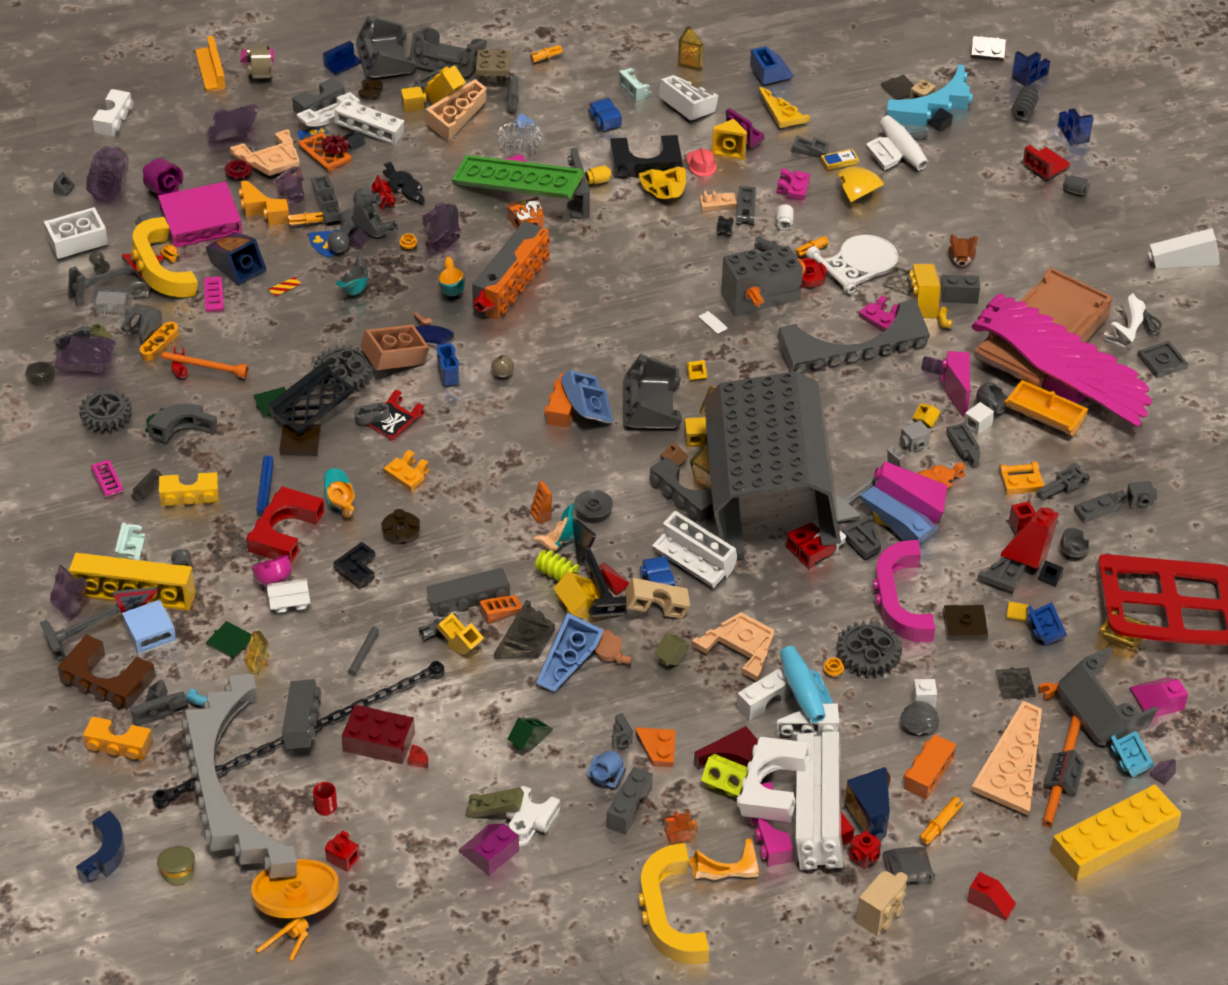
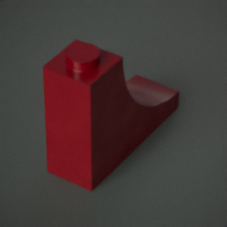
M745 726L695 751L694 766L697 770L705 768L708 757L716 754L748 767L749 761L753 759V747L758 744V739ZM773 771L767 774L764 778L770 776L773 773Z

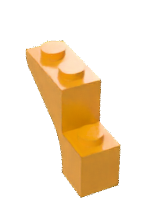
M241 181L242 188H239V197L242 199L240 200L241 209L245 210L246 217L264 215V219H268L269 226L288 223L289 210L287 199L268 198L249 181Z

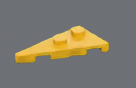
M759 87V94L779 128L810 121L808 114L802 115L795 106L790 105L780 97L776 99L771 96V91Z

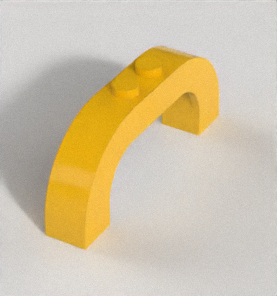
M152 218L138 224L133 231L131 257L132 260H135L137 270L141 272L145 282L156 291L169 296H196L198 282L193 272H172L163 268L150 246L153 243L168 242L169 225L165 218Z
M686 844L666 846L652 854L642 869L641 892L638 894L639 907L643 906L644 909L641 912L643 925L647 924L648 933L653 945L667 958L685 964L708 963L709 947L705 932L681 933L673 929L666 919L659 885L665 878L672 875L685 874L689 870Z

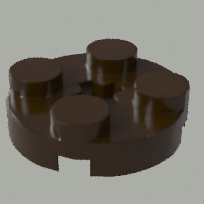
M396 509L393 513L387 515L381 523L383 537L386 541L395 545H400V542L409 544L420 535V520L412 513L405 512L403 509Z

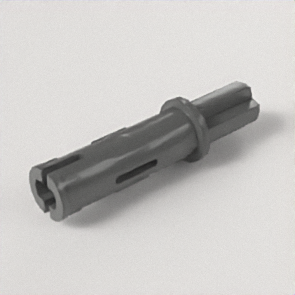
M515 75L512 78L511 76L508 77V92L505 98L507 110L515 112L519 101L517 96L519 79Z

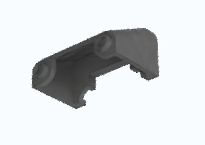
M370 15L367 16L356 41L366 77H388L409 74L415 70L416 62L414 58L408 57L405 59L401 46L407 36L403 24Z
M425 27L413 33L410 57L414 58L416 67L435 71L439 68L442 70L447 66L451 68L455 65L462 77H467L472 74L477 66V51L486 49L487 40L476 38L470 44H467L465 49L440 43L439 32L436 29Z
M639 354L623 380L624 426L629 428L673 429L680 425L682 421L681 413L678 410L673 411V389L678 387L681 381L679 368Z

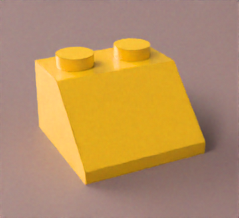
M569 571L553 588L558 594L557 598L567 607L566 611L575 617L583 619L590 617L588 610L593 600L601 596L593 580Z

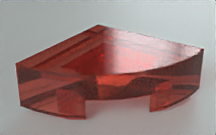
M412 744L407 760L408 765L428 768L427 753L421 747Z

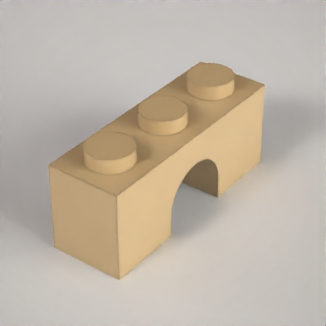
M632 578L625 590L627 609L646 612L650 604L655 602L663 608L664 616L683 619L690 608L687 588Z

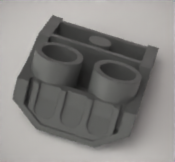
M925 847L895 848L883 852L886 870L895 876L900 872L907 874V883L914 881L919 885H924L928 883L929 878L930 881L935 880V873L931 869Z

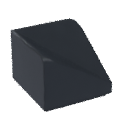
M940 108L929 120L928 124L941 132L952 125L953 115Z

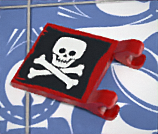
M395 390L385 402L389 406L390 417L385 421L365 424L391 441L413 421L425 414L423 410L424 405L420 403L415 405L412 412L399 406L398 404L403 400L400 396L402 392L399 390Z

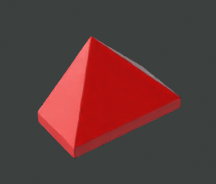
M605 562L599 565L608 590L616 596L626 590L630 583Z

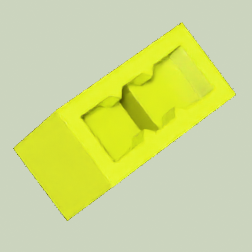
M713 754L708 757L701 781L705 782L706 786L710 788H720L725 790L727 795L737 797L739 794H742L743 779L747 778L748 767ZM713 768L720 772L719 778L714 776ZM732 776L738 778L739 785H735L732 782Z

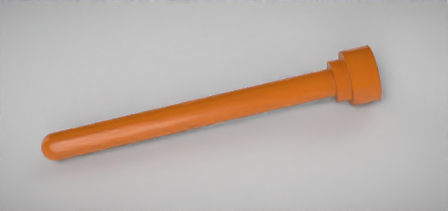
M162 352L161 357L166 360L231 372L242 379H246L249 366L247 364L240 363V365L233 366L168 352Z

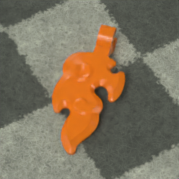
M962 462L957 463L951 469L943 465H935L930 469L919 471L917 474L946 484L948 489L952 486V483L948 481H953L954 477H964L966 474L963 470L966 467Z

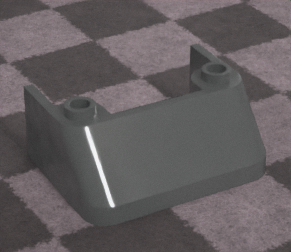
M1111 647L1085 657L1057 685L1058 693L1094 742L1102 746L1114 743L1111 738L1114 735L1119 740L1134 731L1139 732L1148 728L1158 710L1155 706L1139 713L1133 705L1128 703L1117 706L1096 679L1095 675L1099 674L1101 669L1104 668L1113 651Z

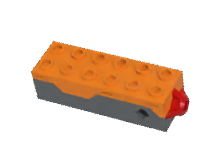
M526 221L522 222L473 282V311L497 320L502 314L506 313L509 305L515 302L517 295L523 292L525 285L532 280L533 275L549 259V229Z

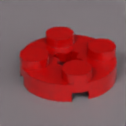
M812 258L801 259L805 264L806 271L802 276L800 288L822 286L826 278L825 265L821 262L820 264L816 263L815 259Z

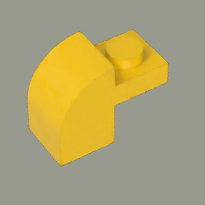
M453 613L436 626L449 641L446 645L461 655L468 653L484 639L472 623L465 628Z

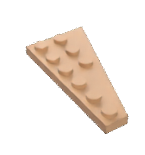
M1025 701L1021 703L971 788V791L1029 816L1041 708Z

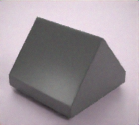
M61 172L54 182L53 193L66 196L75 184L64 172Z
M159 680L149 688L145 702L167 695L168 690L163 680Z

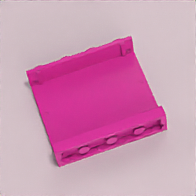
M226 181L158 195L160 210H163L169 225L172 244L177 248L220 239L232 232L243 234L241 219Z

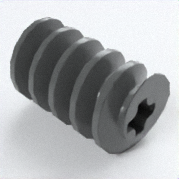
M1024 86L1020 90L1011 109L1016 119L1026 121L1031 117L1039 101L1036 88Z

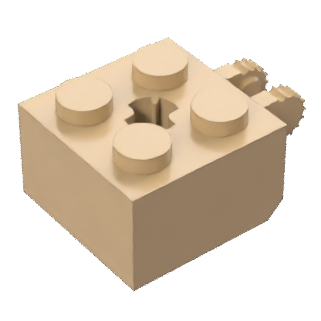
M888 871L881 872L859 897L856 923L876 936L882 930L886 931L893 917L899 916L904 908L902 903L906 895L904 891L907 887V874L900 872L895 876Z

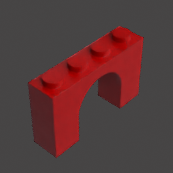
M281 486L279 491L273 495L270 505L265 507L262 517L256 521L252 532L248 533L246 537L248 551L270 559L288 555L292 564L299 553L298 538L279 533L273 527L285 519H298L317 525L325 512L324 499Z

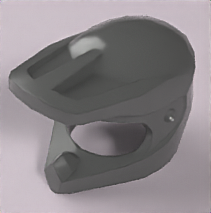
M137 304L127 314L121 325V330L124 332L139 331V341L142 345L160 327L162 313L159 309L151 306ZM139 314V320L131 327L133 317Z

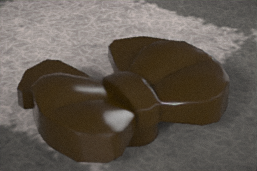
M365 79L362 81L363 88L358 91V95L364 99L376 98L381 94V91L373 88H382L383 83L379 80Z

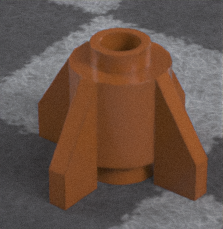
M953 234L950 235L951 246H949L948 253L957 265L965 266L971 262L976 255L975 247L978 237L974 236L968 240L964 238L959 239Z

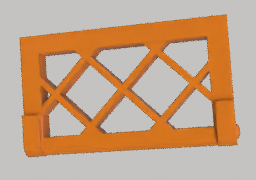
M323 132L298 142L299 147L304 149L329 172L352 161V156L346 151L334 154L335 157L331 158L325 157L326 154L331 153L323 149H316V145L321 146L322 141L318 140L325 139L327 136ZM316 153H323V156L320 157Z

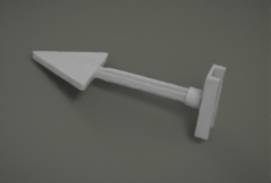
M893 445L887 449L888 463L906 469V456L902 454L898 457L895 454V447ZM872 477L845 498H841L835 493L839 522L860 518V513L850 504L857 500L862 493L875 486L876 478Z

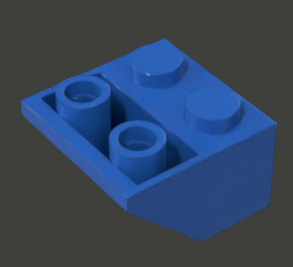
M764 46L751 50L750 66L763 85L793 78V73L781 56L770 48Z

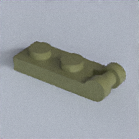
M519 787L483 795L471 794L468 801L470 805L467 807L465 814L470 818H477L519 810L524 792Z

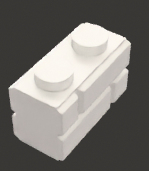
M307 578L267 584L270 609L275 610L277 613L285 612L289 607H295L297 610L305 609L311 603Z

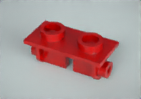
M377 175L372 183V191L374 194L378 193L381 196L382 201L379 206L381 210L384 209L385 205L393 207L396 199L391 193L387 181L381 180L380 176Z

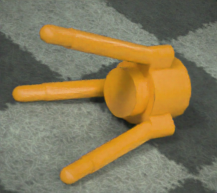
M303 917L293 918L283 929L257 948L256 952H261L283 934L287 933L291 938L299 937L289 957V960L292 961L303 940L308 936V933L305 931L309 927L308 922Z

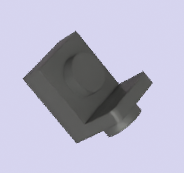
M624 714L615 715V724L613 725L615 734L612 735V747L614 750L633 744V730Z

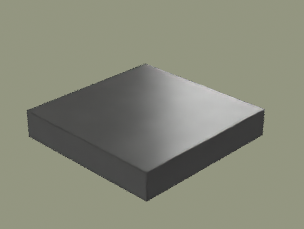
M1170 341L1139 350L1137 356L1156 379L1188 368V362Z

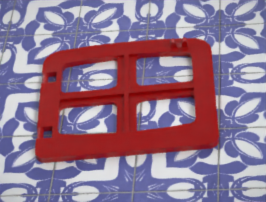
M1111 554L1099 556L1098 566L1101 574L1109 628L1113 632L1121 636L1156 641L1228 645V566ZM1105 571H1111V575L1105 574ZM1117 574L1158 575L1162 593L1122 591L1119 589ZM1174 576L1214 582L1217 585L1219 599L1179 595ZM1122 603L1162 606L1166 612L1168 627L1143 625L1126 621L1124 619ZM1181 609L1221 611L1226 630L1186 629L1183 624ZM1112 610L1118 611V615L1112 614Z

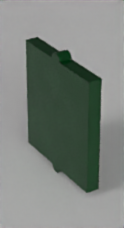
M285 387L253 395L256 408L260 410L263 418L271 416L268 404L285 392Z
M226 621L218 630L214 631V634L206 641V645L235 659L243 650H246V647L255 637Z

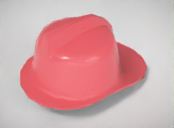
M699 148V150L692 151L686 156L689 168L695 175L708 177L715 173L716 162L712 152Z

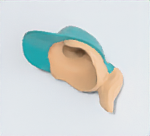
M571 504L564 510L561 521L556 524V528L546 536H535L533 540L538 541L548 550L557 551L562 544L569 543L575 539L572 522L575 519L573 517L575 504Z

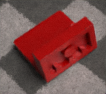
M1031 145L1025 147L1023 164L1046 180L1070 167V162L1048 147L1040 151Z

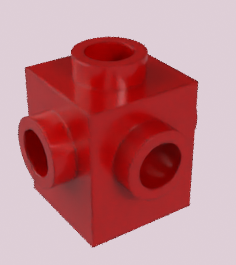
M865 830L860 835H855L850 841L849 858L865 870L879 859L881 855V842L876 836L871 835Z

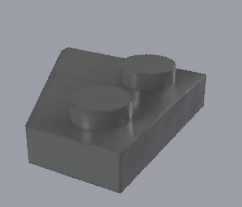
M872 515L842 529V532L846 535V540L865 559L881 551V543L877 537L878 532L874 526Z
M1004 557L1000 562L992 564L991 568L986 572H979L977 580L1013 592L1027 565Z

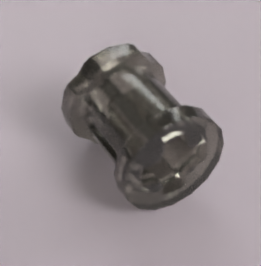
M101 251L93 252L89 256V262L94 265V271L97 274L108 272L110 265L105 261V256Z

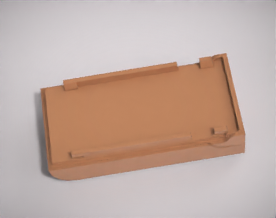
M1050 267L1037 287L1034 286L1020 301L1027 303V307L1038 308L1039 314L1053 317V323L1065 326L1067 332L1080 336V341L1086 342L1109 318L1113 297ZM989 332L988 337L974 350L975 359L1019 381L1024 380L1037 387L1044 388L1043 384L1048 375L1036 369L1010 343L1000 336Z

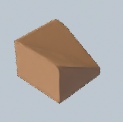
M671 443L660 457L662 459L668 457L676 465L680 466L688 455L679 446Z

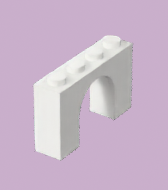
M759 737L758 744L753 747V759L748 763L747 778L743 779L742 794H739L737 798V807H740L742 816L783 822L792 821L796 808L794 792L767 789L760 783L767 774L775 770L784 769L806 772L811 758L809 742Z

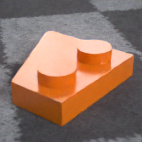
M636 727V737H639L642 742V748L648 754L652 766L673 767L676 730Z

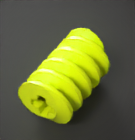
M546 550L541 551L535 562L536 570L542 571L545 575L548 574L550 578H554L558 582L568 571L578 574L580 567L578 564L573 566V561L567 562L565 557L560 559V554L554 555L553 550L548 552Z

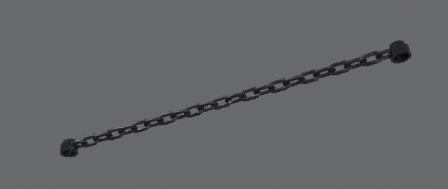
M433 661L428 668L420 673L407 677L388 688L377 691L365 699H360L343 709L330 713L328 716L317 720V727L314 728L315 731L351 714L356 704L363 702V706L367 707L423 679L430 677L432 679H441L445 675L444 665L440 661ZM409 680L410 684L403 686L402 683ZM386 691V695L380 697V693ZM340 713V716L334 719L333 715ZM283 736L261 745L249 753L242 754L224 765L216 766L215 770L220 768L222 772L216 774L217 777L284 745ZM269 746L270 749L263 752L262 748ZM245 757L246 760L239 763V759ZM191 778L167 790L159 789L155 791L152 797L153 805L158 809L168 807L171 798L194 788V785L191 786L190 782L196 780V778ZM173 791V795L169 796L168 792Z

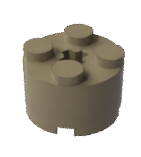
M270 45L249 46V48H246L247 61H250V64H248V78H272Z

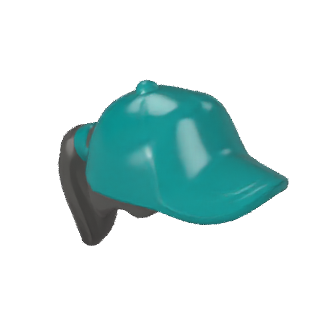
M362 254L357 256L356 266L349 269L344 277L340 278V281H336V285L341 287L348 295H359L367 286L368 268Z

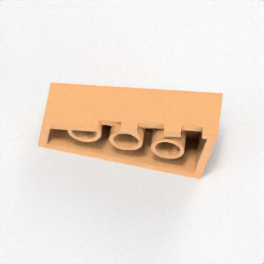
M476 79L427 108L425 124L449 142L485 104L487 88Z

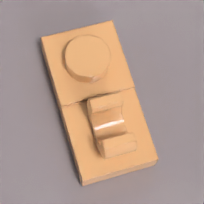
M704 191L703 195L700 196L702 211L736 209L737 206L734 193L716 194V191H713V195H707L706 191Z

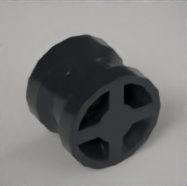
M719 216L717 233L726 232V234L731 235L733 218L729 217L726 219L723 216Z

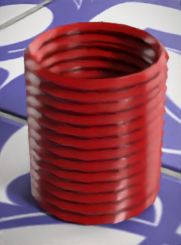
M330 782L317 783L313 788L314 809L318 814L330 815L337 809L336 788Z

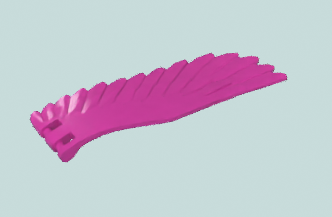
M998 294L986 305V309L980 313L977 321L972 324L974 331H989L1000 336L1010 343L1036 369L1093 399L1135 427L1141 425L1139 417L1146 418L1148 416L1144 406L1152 404V399L1146 394L1150 389L1145 382L1137 378V371L1116 363L1117 358L1108 353L1098 352L1095 345L1080 341V336L1067 332L1065 326L1053 323V317L1039 314L1038 308L1027 307L1025 302L1015 301V298H1005L1004 294Z

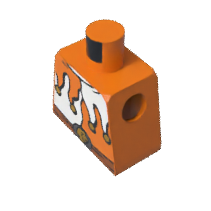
M538 197L507 204V218L516 229L523 221L544 227V215Z

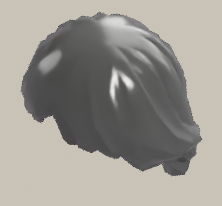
M987 382L978 388L976 395L977 404L981 402L995 413H1003L1006 410L1004 402L1008 396L1004 395L999 386L993 382Z

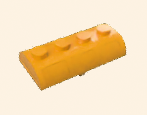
M1024 380L1020 381L1004 402L1006 408L1019 412L1070 436L1076 434L1088 412V408L1062 398L1053 391H1046Z

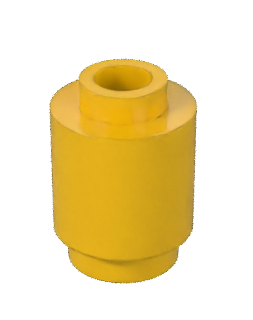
M606 165L589 168L588 171H585L587 183L592 185L609 182L612 176L610 168H607Z

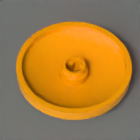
M297 859L296 876L270 879L268 870H263L255 877L251 885L254 905L263 913L279 918H298L317 913L329 906L339 893V880L335 870L323 862L310 859Z

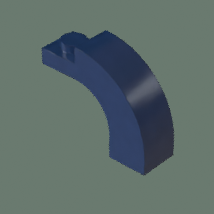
M110 810L92 821L94 835L102 842V846L94 855L76 866L78 879L83 884L96 878L100 873L107 878L118 868L123 859L125 843L122 828L118 819Z

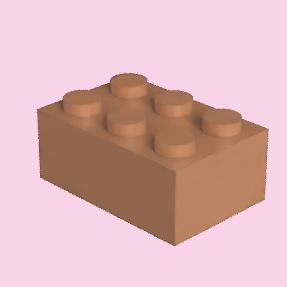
M413 324L365 330L360 346L376 370L422 365L425 363L430 348Z

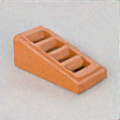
M543 481L538 483L530 510L531 515L538 524L549 521L552 518V493Z
M516 595L479 601V611L487 624L524 611Z

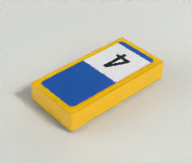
M853 149L821 155V162L828 171L858 164L859 158Z

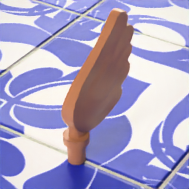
M604 630L597 647L593 651L599 659L607 662L615 660L617 664L625 663L631 665L632 663L631 656L621 653L622 641L620 637L614 636L610 630Z

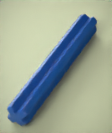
M271 455L263 457L256 508L258 515H263L264 509L269 502L274 462Z

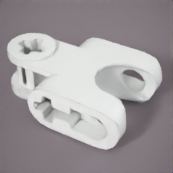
M521 786L524 792L521 808L506 813V818L511 820L509 828L519 835V847L526 846L536 830L547 833L560 812V799L552 796L543 804H535L531 802V788Z

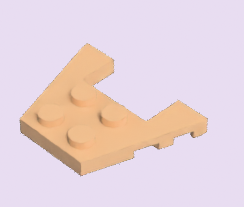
M288 129L275 133V140L279 143L278 145L252 153L244 143L230 147L231 155L246 161L249 165L269 176L299 167L300 162Z
M741 612L721 623V626L715 630L710 629L705 632L704 636L694 638L691 646L707 654L718 641L751 658L742 668V674L758 681L774 637V630Z

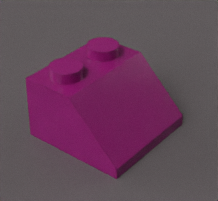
M504 823L489 824L459 849V853L490 876L519 851V835Z

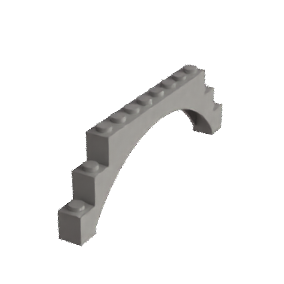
M253 674L228 676V684L224 685L223 692L207 693V700L203 702V709L185 710V719L181 720L182 731H186L184 737L185 746L190 749L188 750V761L193 763L191 775L192 778H196L194 789L195 794H199L198 809L203 811L201 813V824L206 826V830H204L205 842H209L211 851L234 849V855L239 857L240 865L263 862L264 870H268L270 879L296 876L297 859L294 846H287L270 838L247 822L226 798L219 784L214 764L217 743L229 722L249 703H255L256 685Z

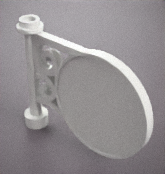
M857 235L847 239L842 244L840 252L831 258H822L820 256L821 251L815 246L810 247L806 252L807 258L815 259L817 263L820 264L821 262L825 265L826 271L843 286L845 294H853L856 290L855 285L891 272L896 267L898 261L896 248L889 241L874 235Z

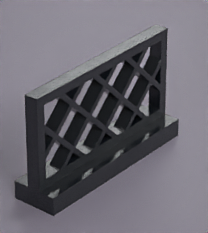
M322 362L270 402L268 408L272 418L275 420L279 419L300 435L353 394L355 390L332 372L328 364ZM330 378L334 379V383L324 384ZM337 388L346 389L344 393H336ZM320 389V394L310 395L314 390ZM324 389H333V394H323ZM320 399L319 404L309 405L310 400ZM323 399H333L329 404H322ZM301 400H306V405L296 406ZM305 410V415L295 416L296 411ZM309 410H319L315 415H308ZM287 411H292V416H283V414ZM295 421H304V424L300 427L294 425Z

